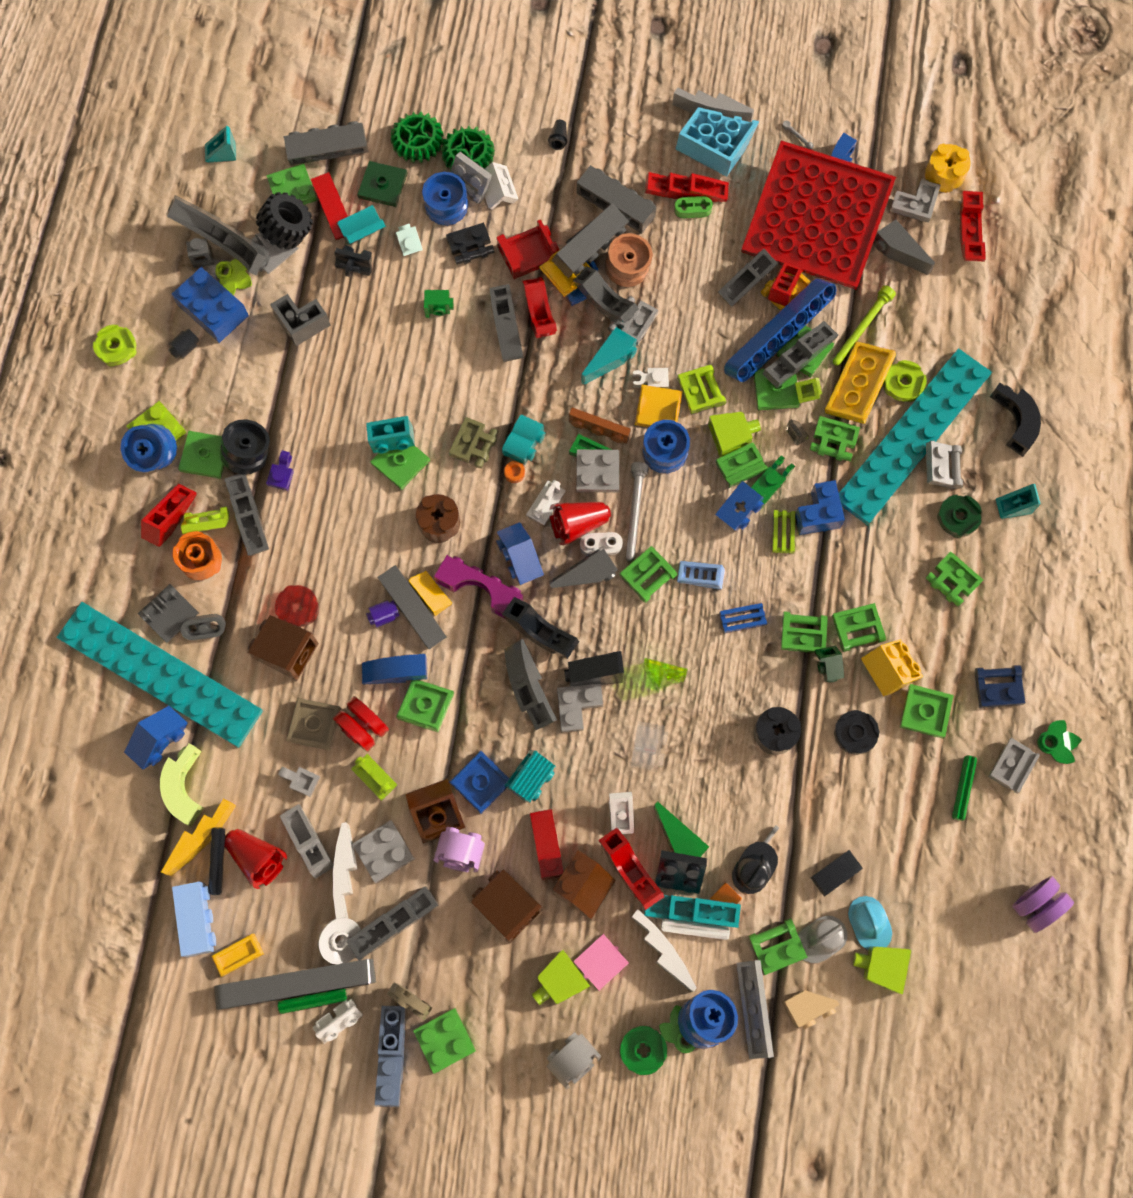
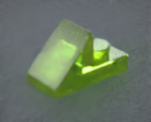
M645 658L643 668L658 693L663 677H666L667 681L672 683L685 681L688 670L686 668Z

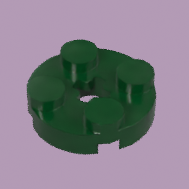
M952 495L940 506L937 519L943 530L955 538H961L971 535L978 529L982 521V510L979 503L972 497ZM955 512H963L965 514L963 516L964 520L957 519Z

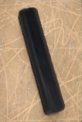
M213 827L211 830L209 894L220 895L223 889L225 828Z

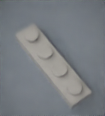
M761 961L737 963L749 1059L774 1057Z

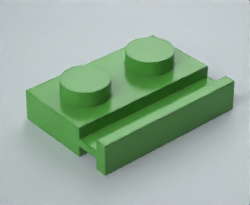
M754 442L716 459L715 462L727 481L729 488L768 469Z

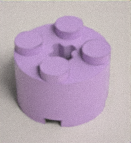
M446 827V830L440 834L434 861L438 863L441 860L444 862V867L453 870L469 872V868H474L473 873L478 872L485 843L481 841L482 836L472 832L466 835L459 833V830L456 828Z

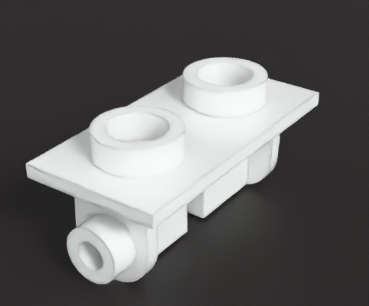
M556 480L552 482L547 481L526 516L545 525L549 516L553 513V510H549L551 504L559 503L566 490L559 487L560 483Z
M352 998L350 1000L346 999L333 1009L336 1014L334 1019L330 1013H327L315 1022L316 1025L313 1026L315 1035L324 1044L334 1040L341 1031L354 1025L363 1016L356 1008L357 1005Z

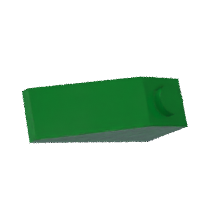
M658 801L653 808L671 851L701 857L709 846Z

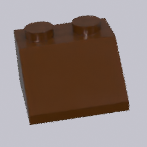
M448 778L405 794L410 813L423 844L440 838L441 832H444L446 827H453L458 830L466 828Z

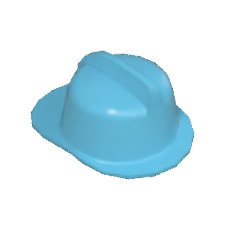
M863 896L855 899L849 907L848 916L860 945L869 950L870 946L887 947L892 939V928L883 906L873 897Z

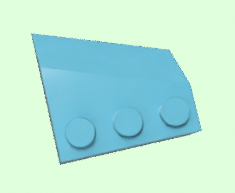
M698 107L679 133L676 150L727 177L745 152L759 121L741 120L742 117L734 116V118L723 116L721 112Z

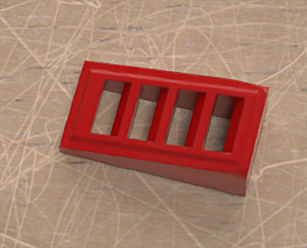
M784 262L770 289L768 300L782 306H787L803 269ZM784 272L795 275V277L785 274Z

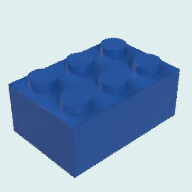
M202 267L171 294L176 304L219 343L249 316L244 304Z

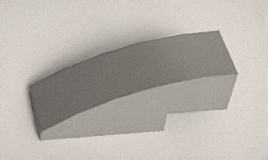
M300 804L281 814L280 818L313 877L316 879L332 869L334 864Z

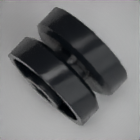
M248 419L229 423L222 434L221 461L228 469L235 473L253 474L259 471L267 460L270 443L268 432L259 423Z

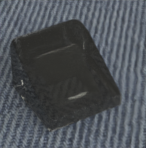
M789 420L786 431L795 444L799 445L808 440L809 435L802 425L796 420Z

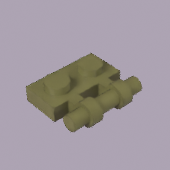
M465 417L449 451V456L469 463L473 456L477 458L474 466L481 469L484 462H487L489 459L491 447L495 446L497 442L498 430L491 428L489 434L484 433L485 424ZM479 440L485 442L481 450L476 449Z

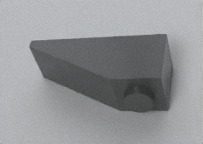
M896 219L877 232L873 243L878 251L882 252L886 257L926 275L931 273L935 262Z
M602 546L550 580L549 585L551 588L596 583L602 580L607 582L616 576L615 572L618 569Z

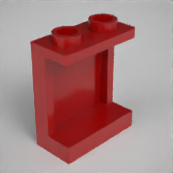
M541 219L537 221L536 227L506 239L504 234L496 237L497 248L514 280L540 269L541 265L549 261L550 257L559 251L556 241L552 242L550 238L551 232L549 227L544 225Z

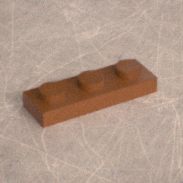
M573 407L570 410L569 423L575 428H585L597 436L604 435L610 437L616 443H628L631 428Z

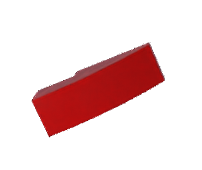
M328 172L310 179L335 240L344 238L337 223L348 217L330 173Z

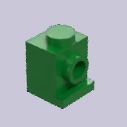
M424 290V312L426 318H430V314L443 316L450 314V310H454V298H450L449 290Z

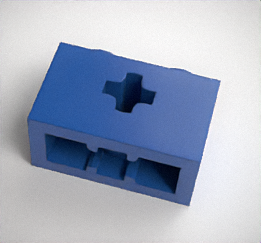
M741 481L715 515L735 531L739 529L744 530L750 522L748 519L753 512L757 513L764 505L762 502L764 497ZM739 503H746L744 505V507L746 508L745 512H737L739 510V508L737 507Z

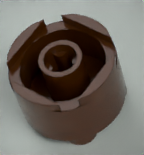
M441 494L425 496L416 509V521L419 530L427 540L434 543H443L458 533L461 523L458 507L455 501L448 496Z

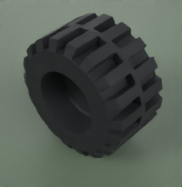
M276 192L275 195L271 194L256 215V225L259 226L258 230L263 234V238L265 240L268 239L270 244H275L278 248L293 249L297 245L299 246L309 233L313 220L311 219V212H308V207L303 205V201L285 192L282 194Z

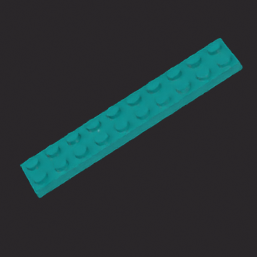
M958 348L839 492L842 507L868 526L926 455V443L930 441L937 442L992 372Z
M84 602L80 603L56 637L240 748L263 713V710Z

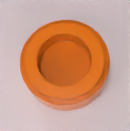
M511 461L504 467V476L510 483H519L525 477V468L520 462Z

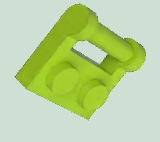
M712 365L687 371L677 376L691 414L713 407H721L727 403L725 397L721 395L713 375L714 369ZM701 376L706 377L714 398L709 399Z
M220 507V510L196 514L191 512L184 513V520L181 524L182 534L226 527L230 518L228 507Z

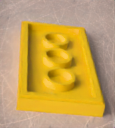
M856 341L826 405L825 414L865 424L896 356L895 351Z

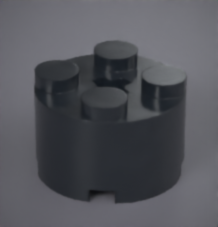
M771 707L764 711L754 726V738L758 747L771 755L784 754L790 751L801 735V722L792 711L782 707ZM776 727L780 728L781 733L778 735L774 734Z

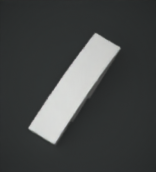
M346 822L341 824L333 866V899L336 919L348 918L344 896L353 894L349 871L358 869L352 845L350 826Z
M637 909L631 918L649 932L644 941L661 954L656 963L688 990L694 992L696 986L674 947L661 931Z

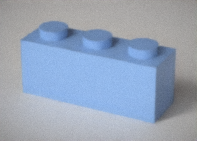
M199 881L172 887L181 957L187 958L214 952L213 946H216V936L214 932H211L210 923H213L212 910L208 909L207 900H210L208 886Z

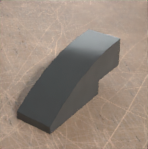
M763 249L726 283L718 293L731 307L734 306L778 265L777 261Z

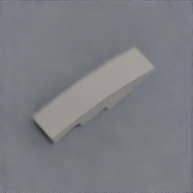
M677 87L673 95L672 105L693 114L699 107L721 112L723 116L734 118V116L742 117L741 120L752 122L754 109L721 93L718 94L717 98H714L698 90L694 96Z

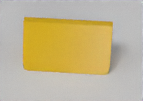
M427 571L408 580L411 587L434 616H437L452 604Z

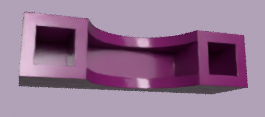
M446 555L434 576L437 584L454 593L465 586H478L484 589L491 597L492 613L504 618L502 613L514 597L523 601V594H521L518 588L502 584V581L491 575V577L484 575L480 568L476 566L469 567L464 564L465 562L456 556L452 558Z

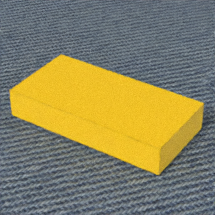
M251 934L211 957L220 976L224 977L261 957L264 953L255 934Z

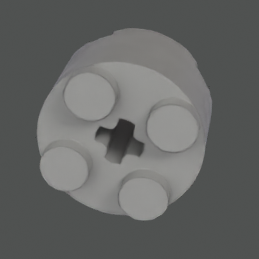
M576 1032L565 1040L566 1046L562 1050L556 1049L547 1057L549 1062L547 1068L565 1089L570 1088L568 1083L571 1080L575 1084L592 1069L594 1058L598 1061L601 1058V1055L584 1035H577Z

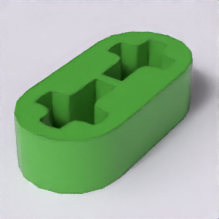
M705 196L682 197L675 202L674 212L679 218L707 217L712 212L713 203L710 198ZM701 204H705L706 209H702ZM681 205H685L686 210H682Z

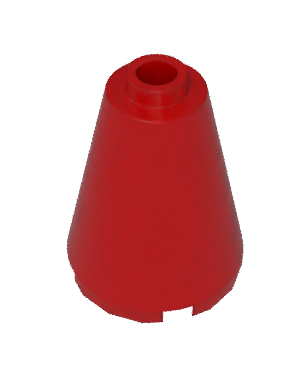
M603 502L554 503L549 508V510H553V515L549 517L556 539H561L562 542L559 544L563 546L606 524L611 517L609 506Z
M241 829L231 830L225 836L226 850L253 888L261 889L259 887L261 884L267 886L282 871L284 867L281 864L283 858L287 860L286 852Z

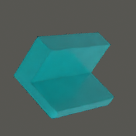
M373 205L337 223L347 244H351L386 227L383 219L380 220Z

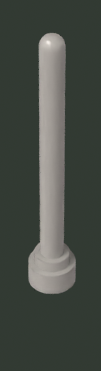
M634 462L631 465L634 486L626 560L628 562L634 561L642 482L645 475L648 474V464L643 462Z

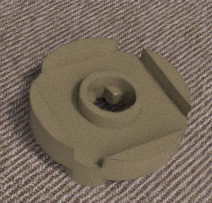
M394 982L387 993L395 1002L406 1009H410L423 1020L433 1009L425 1001H421L415 994L398 983Z

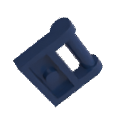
M1020 665L1000 669L984 670L983 667L975 668L979 708L1016 706L1026 703L1022 683V668ZM1012 676L1013 682L985 684V678Z

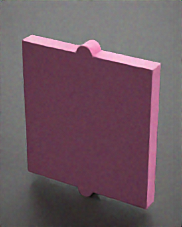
M604 934L573 961L584 973V978H588L598 990L603 988L629 963L618 951V946H614Z

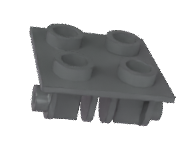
M169 584L138 614L168 643L181 631L183 621L189 617L197 616L199 612Z

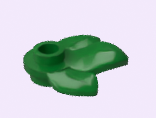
M1065 720L1052 722L1047 732L1042 733L1038 737L1037 745L1043 753L1051 754L1056 762L1071 764L1075 762L1071 751L1081 743L1082 739L1076 734L1066 731L1067 724ZM1046 739L1051 742V747L1046 746Z

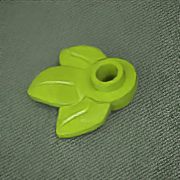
M236 258L230 262L221 261L216 265L215 274L220 279L219 283L233 296L237 288L247 289L252 286L251 277L245 272L247 270L246 267ZM229 269L228 273L224 275V270Z

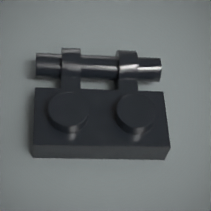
M484 222L446 234L452 255L461 253V255L454 257L456 265L471 263L473 259L479 257L483 259L488 257L489 254L495 253L493 245L484 246L491 243ZM478 248L477 250L468 252V250Z

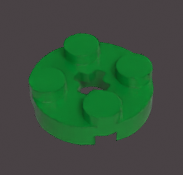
M638 1026L624 1035L620 1044V1056L630 1071L638 1075H650L659 1070L665 1062L667 1044L657 1030L648 1026ZM641 1043H645L646 1047H650V1052H647V1057L642 1058L641 1054H637V1049L640 1048Z

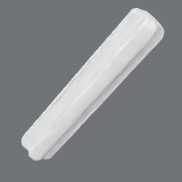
M663 919L661 927L664 932L723 940L729 939L730 928L672 919Z

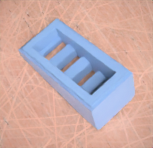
M680 561L677 582L722 589L725 569L723 565ZM687 568H691L689 578H685ZM696 569H699L698 579H694ZM704 571H708L707 580H703ZM713 572H716L715 581L712 580Z

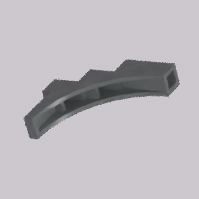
M174 195L166 212L168 218L191 229L231 254L246 267L248 272L257 275L258 271H263L271 257L268 255V248L245 237L243 232L221 222L219 217Z

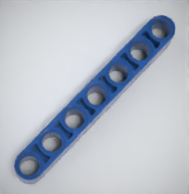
M821 279L813 280L726 362L724 366L726 376L740 382L747 381L834 299L837 291L835 284Z

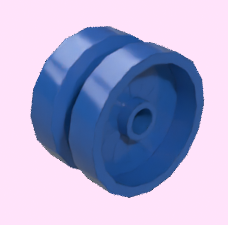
M451 172L435 173L426 180L423 185L422 195L426 214L431 221L446 226L461 221L468 210L467 190L464 181L458 175Z
M661 420L653 423L648 427L644 435L642 455L645 463L648 464L650 469L658 473L668 474L677 471L684 465L688 457L690 447L689 434L680 423L673 420Z
M147 424L129 429L121 440L120 450L124 461L129 467L135 471L149 472L163 469L170 465L176 456L177 444L175 437L169 429L158 424Z
M702 991L684 1003L678 1015L680 1033L689 1044L696 1048L708 1049L723 1043L734 1034L738 1025V1014L734 1003L720 991Z

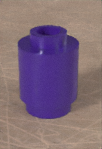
M386 600L369 607L370 612L366 613L370 625L375 624L376 628L395 621V618L400 616L394 600L389 602Z

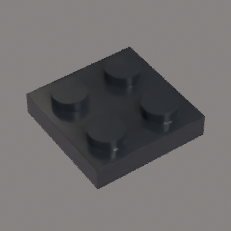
M661 850L655 879L656 885L665 889L700 894L707 866V858Z

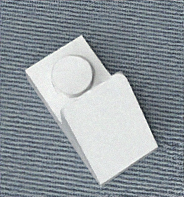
M632 792L610 793L611 831L618 828L622 834L634 833Z

